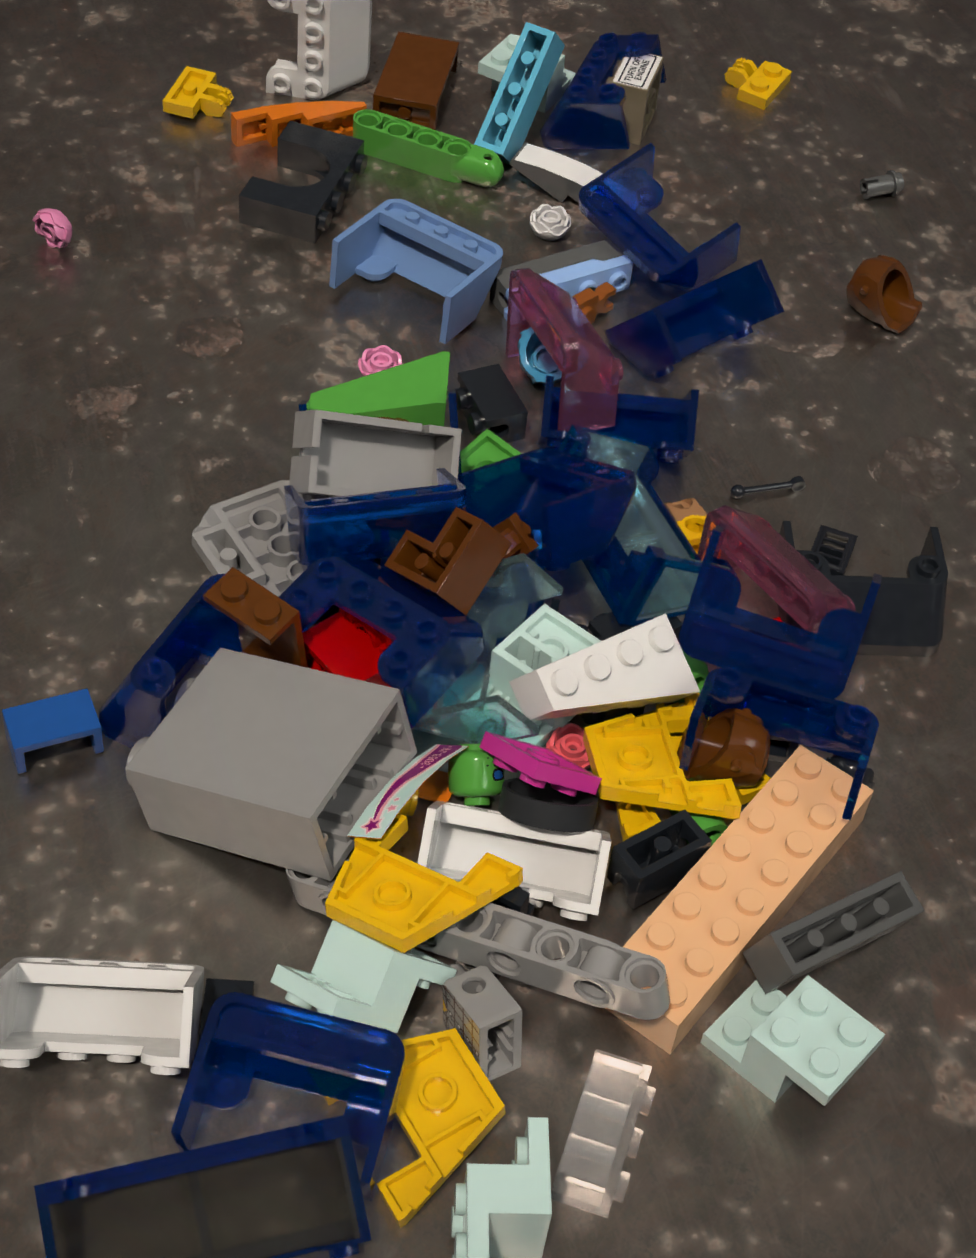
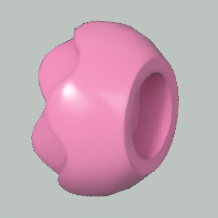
M45 208L39 210L32 219L35 222L36 233L45 237L49 247L65 248L71 241L73 231L68 218L57 209Z
M386 345L367 348L363 352L362 358L358 359V367L363 377L404 364L402 363L401 354Z

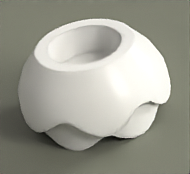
M542 204L537 210L532 211L530 226L539 238L546 241H555L565 236L569 231L571 216L567 214L562 206L554 207L549 204Z

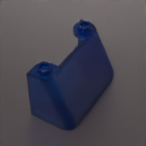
M225 574L211 576L200 586L99 709V722L102 733L108 738L132 749L138 740L143 737H150L167 716L165 699L196 661L207 665L219 648L242 652L237 622L210 605L203 598V595Z

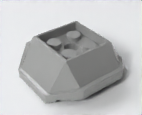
M280 480L211 505L204 514L199 526H196L192 532L191 538L193 548L216 581L234 567L299 610L300 618L339 603V583L353 576L362 584L374 546L375 532L351 500L289 493L290 480Z

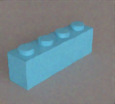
M528 22L525 23L474 145L493 150L503 163L509 164L522 147L563 52L565 44L556 32Z

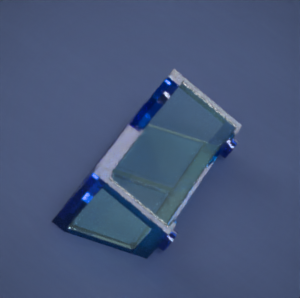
M572 424L539 488L618 623L635 626L665 613L668 618L717 608L732 587L737 574L725 559L719 558L712 563L701 561L651 485L652 481L658 476L659 463L650 445L641 441Z

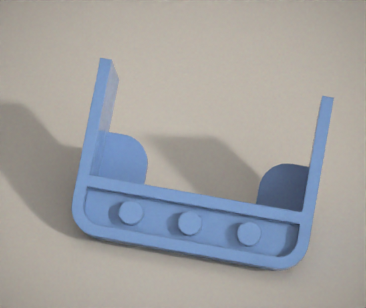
M389 199L333 239L329 286L335 289L355 273L371 282L385 279L392 273L405 277L445 297L439 342L446 344L476 319L500 270L503 249L498 244L407 200Z

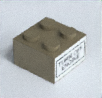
M627 48L622 60H616L613 77L608 76L604 89V95L609 96L608 104H604L600 120L601 123H605L604 137L636 145L641 144L656 112L664 57Z

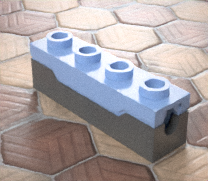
M612 237L500 269L490 288L489 299L502 316L504 315L505 320L509 324L562 309L564 300L589 287L594 291L605 282L616 288V292L629 289L633 261Z

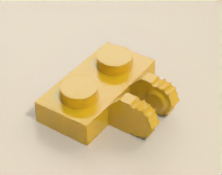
M741 57L724 74L727 84L729 83L730 86L733 85V87L739 89L737 100L765 110L790 82L792 71L778 63L766 60L757 68L752 60H746Z
M186 66L163 99V112L194 119L201 109L206 116L219 118L224 115L227 105L231 104L234 96L229 88L217 85V74L215 72Z

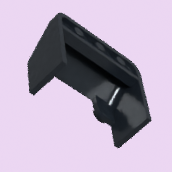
M791 521L782 522L771 562L779 617L787 630L795 635L798 647L802 653L928 657L937 652L943 637L948 569L938 527H930L920 556L912 558L906 570L907 578L831 575L829 563L822 555L814 551L795 550Z

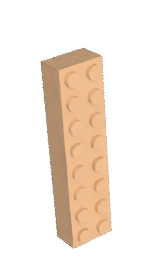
M800 745L740 813V818L735 819L623 946L624 948L653 956L663 963L666 969L670 996L668 1010L657 1019L643 1020L608 1008L605 1009L665 1052L671 1054L747 962L743 952L772 932L860 825L874 790ZM648 986V987H643V988H641V989H649V988H651V987Z

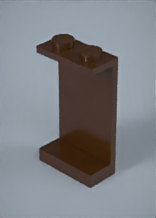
M398 31L373 94V110L436 130L441 96L450 71H457L459 42Z
M234 567L203 595L206 602L237 622L242 653L308 668L299 610Z

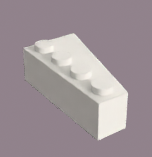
M666 613L509 681L526 722L574 716L581 713L605 712L611 709L642 707L649 704L672 703L700 692Z

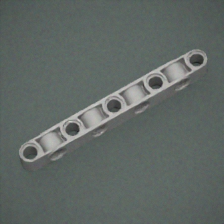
M341 867L331 881L286 868V874L298 904L306 909L326 915L325 902ZM493 903L485 905L416 946L417 948L475 967L480 965L487 966L493 973L595 1007L608 1008L638 1019H657L664 1015L670 1004L666 969L657 958L621 947L612 941ZM643 987H651L649 989H641Z

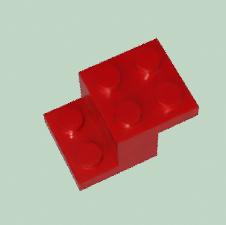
M352 576L339 583V612L303 632L308 668L397 688L404 684L406 628L397 615H391L380 604L376 594L370 588H364Z

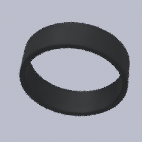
M512 778L503 782L498 811L503 816L524 825L551 831L585 832L594 828L599 802L594 794L577 790L575 796H570L551 787L552 783L546 782L544 788H539L519 778Z

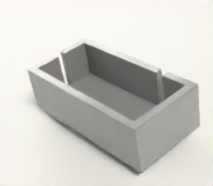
M323 410L295 412L292 448L300 449L299 456H292L289 493L431 509H455L462 429Z

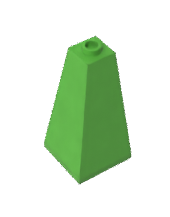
M442 351L311 393L309 408H302L301 411L323 410L368 417L402 418L409 422L421 423L422 425L444 426L450 352Z

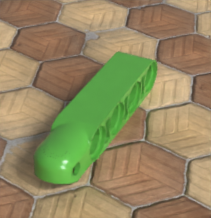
M363 109L357 111L353 116V137L364 140V154L448 182H467L483 188L495 186L503 177L504 167L502 161L493 150L375 110ZM485 157H491L492 160H487Z

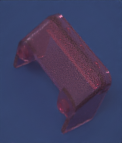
M529 268L512 270L509 278L505 354L508 358L519 356L517 345L522 337L520 333L531 327L561 370L558 435L564 437L615 426L619 380L623 378L621 361L619 358L614 357L579 308L575 297H571L567 291Z
M726 505L709 512L705 518L690 586L696 591L740 567L805 630L799 649L806 660L814 665L818 675L841 662L855 622V605L851 598L843 594L774 530L768 521L760 516Z

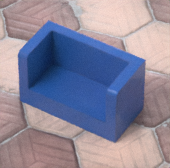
M88 688L2 709L6 739L18 774L27 772L24 752L89 736L95 754L104 752L102 728Z

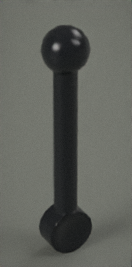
M796 476L790 481L749 487L736 484L731 488L730 492L733 498L740 499L745 494L792 489L794 492H799L805 488L806 483L803 477Z

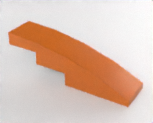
M354 101L294 102L231 112V139L236 147L267 140L272 147L278 146V137L289 121L346 136H353V116L357 111L367 109V105L365 102Z

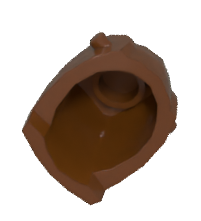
M878 255L877 257L864 260L856 269L846 288L848 303L858 313L882 325L885 329L898 334L913 323L922 309V302L914 298L911 281L905 267L899 260L893 257Z
M728 708L716 714L700 728L688 726L684 730L677 751L686 780L701 781L732 778L735 788L755 786L766 768L770 750V734L763 726V720L752 714V711L748 708L742 710Z

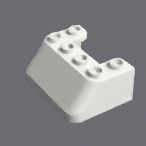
M267 0L278 11L298 14L297 62L277 59L276 64L269 69L266 76V93L320 100L365 80L370 68L372 0Z
M435 801L427 808L417 863L459 882L488 852L523 868V882L519 886L522 890L530 893V904L535 907H542L544 900L553 902V906L561 908L560 916L587 921L588 914L598 916L611 837L609 832L597 829L585 832H560L540 829L515 822L503 816L499 811L452 802Z
M40 956L13 958L0 969V1066L7 1068L30 1066V1059L40 1057L44 1051L58 1052V1058L62 1060L87 1059L88 1053L107 1054V1061L116 1063L135 1062L136 1057L141 1056V1063L150 1065V1072L153 1074H180L181 1068L190 1067L196 1054L204 984V967L179 963Z

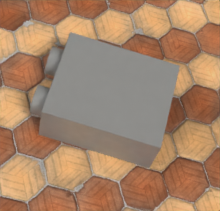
M219 648L197 678H189L181 685L175 698L174 707L150 737H143L135 743L129 753L125 771L127 781L133 787L150 830L331 881L354 847L355 837H348L347 835L366 807L384 786L412 761L417 753L400 689Z

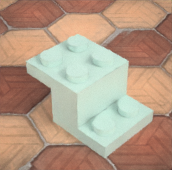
M511 33L478 63V73L492 79L491 91L495 93L520 35ZM563 54L560 56L538 108V111L543 113L548 111L576 83L577 73L564 68L565 55Z
M544 603L492 650L488 683L461 706L460 717L484 734L487 731L543 747L550 739L553 731L558 727L565 726L574 716L526 722L509 681L601 642V640Z
M332 920L311 973L277 964L270 982L287 991L285 1000L310 1010L313 1006L317 1008L315 1017L338 1027H343L345 1020L349 1021L348 1025L364 1033L375 1035L378 1028L398 1033L416 986L429 989L431 982L443 985L446 980L455 977L457 969L415 948L402 953L342 923Z
M807 975L788 996L778 989L765 994L756 979L703 1033L700 1043L774 1103L795 1082L825 1106L881 1045L885 1034Z
M528 1117L524 1137L516 1136L515 1160H511V1164L467 1163L464 1183H455L454 1206L451 1208V1238H455L452 1258H542L552 1216L548 1117Z

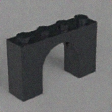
M289 121L278 137V166L312 175L321 181L308 186H287L252 176L239 194V223L315 244L322 232L328 231L334 213L340 212L344 197L347 193L353 191L358 175H362L365 172L368 157L364 154V140Z

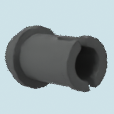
M894 170L887 171L886 175L860 180V192L863 194L864 199L885 194L896 196L904 188L902 174Z

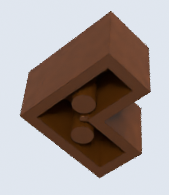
M456 507L433 543L406 530L384 566L416 589L467 615L512 543L484 520Z

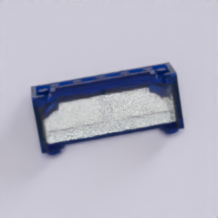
M347 1115L34 1186L46 1258H292L316 1251H328L329 1258H344L360 1253L359 1243L372 1240Z

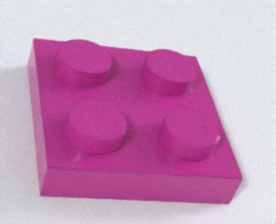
M485 731L479 748L495 756L493 764L511 772L517 773L518 770L521 771L519 779L535 787L544 788L546 782L552 783L551 787L570 796H575L577 790L595 795L602 778L548 748Z

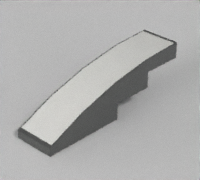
M526 142L509 163L561 203L569 195L594 215L601 206L626 226H628L646 201L617 180L585 163L556 151Z

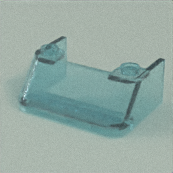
M523 553L501 560L467 615L460 613L424 592L422 593L401 691L411 728L470 744H481L485 731L516 740L539 735L540 727L499 694L486 697L490 678L491 654L496 646L497 638L509 636L525 621L529 603L560 596L563 593V587L526 554Z

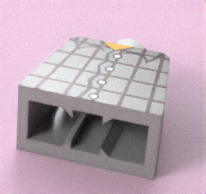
M460 964L449 965L457 969L455 977L446 980L441 985L443 988V1022L446 1030L456 1028L489 1081L520 1068L523 1010L487 966L480 965L465 971Z

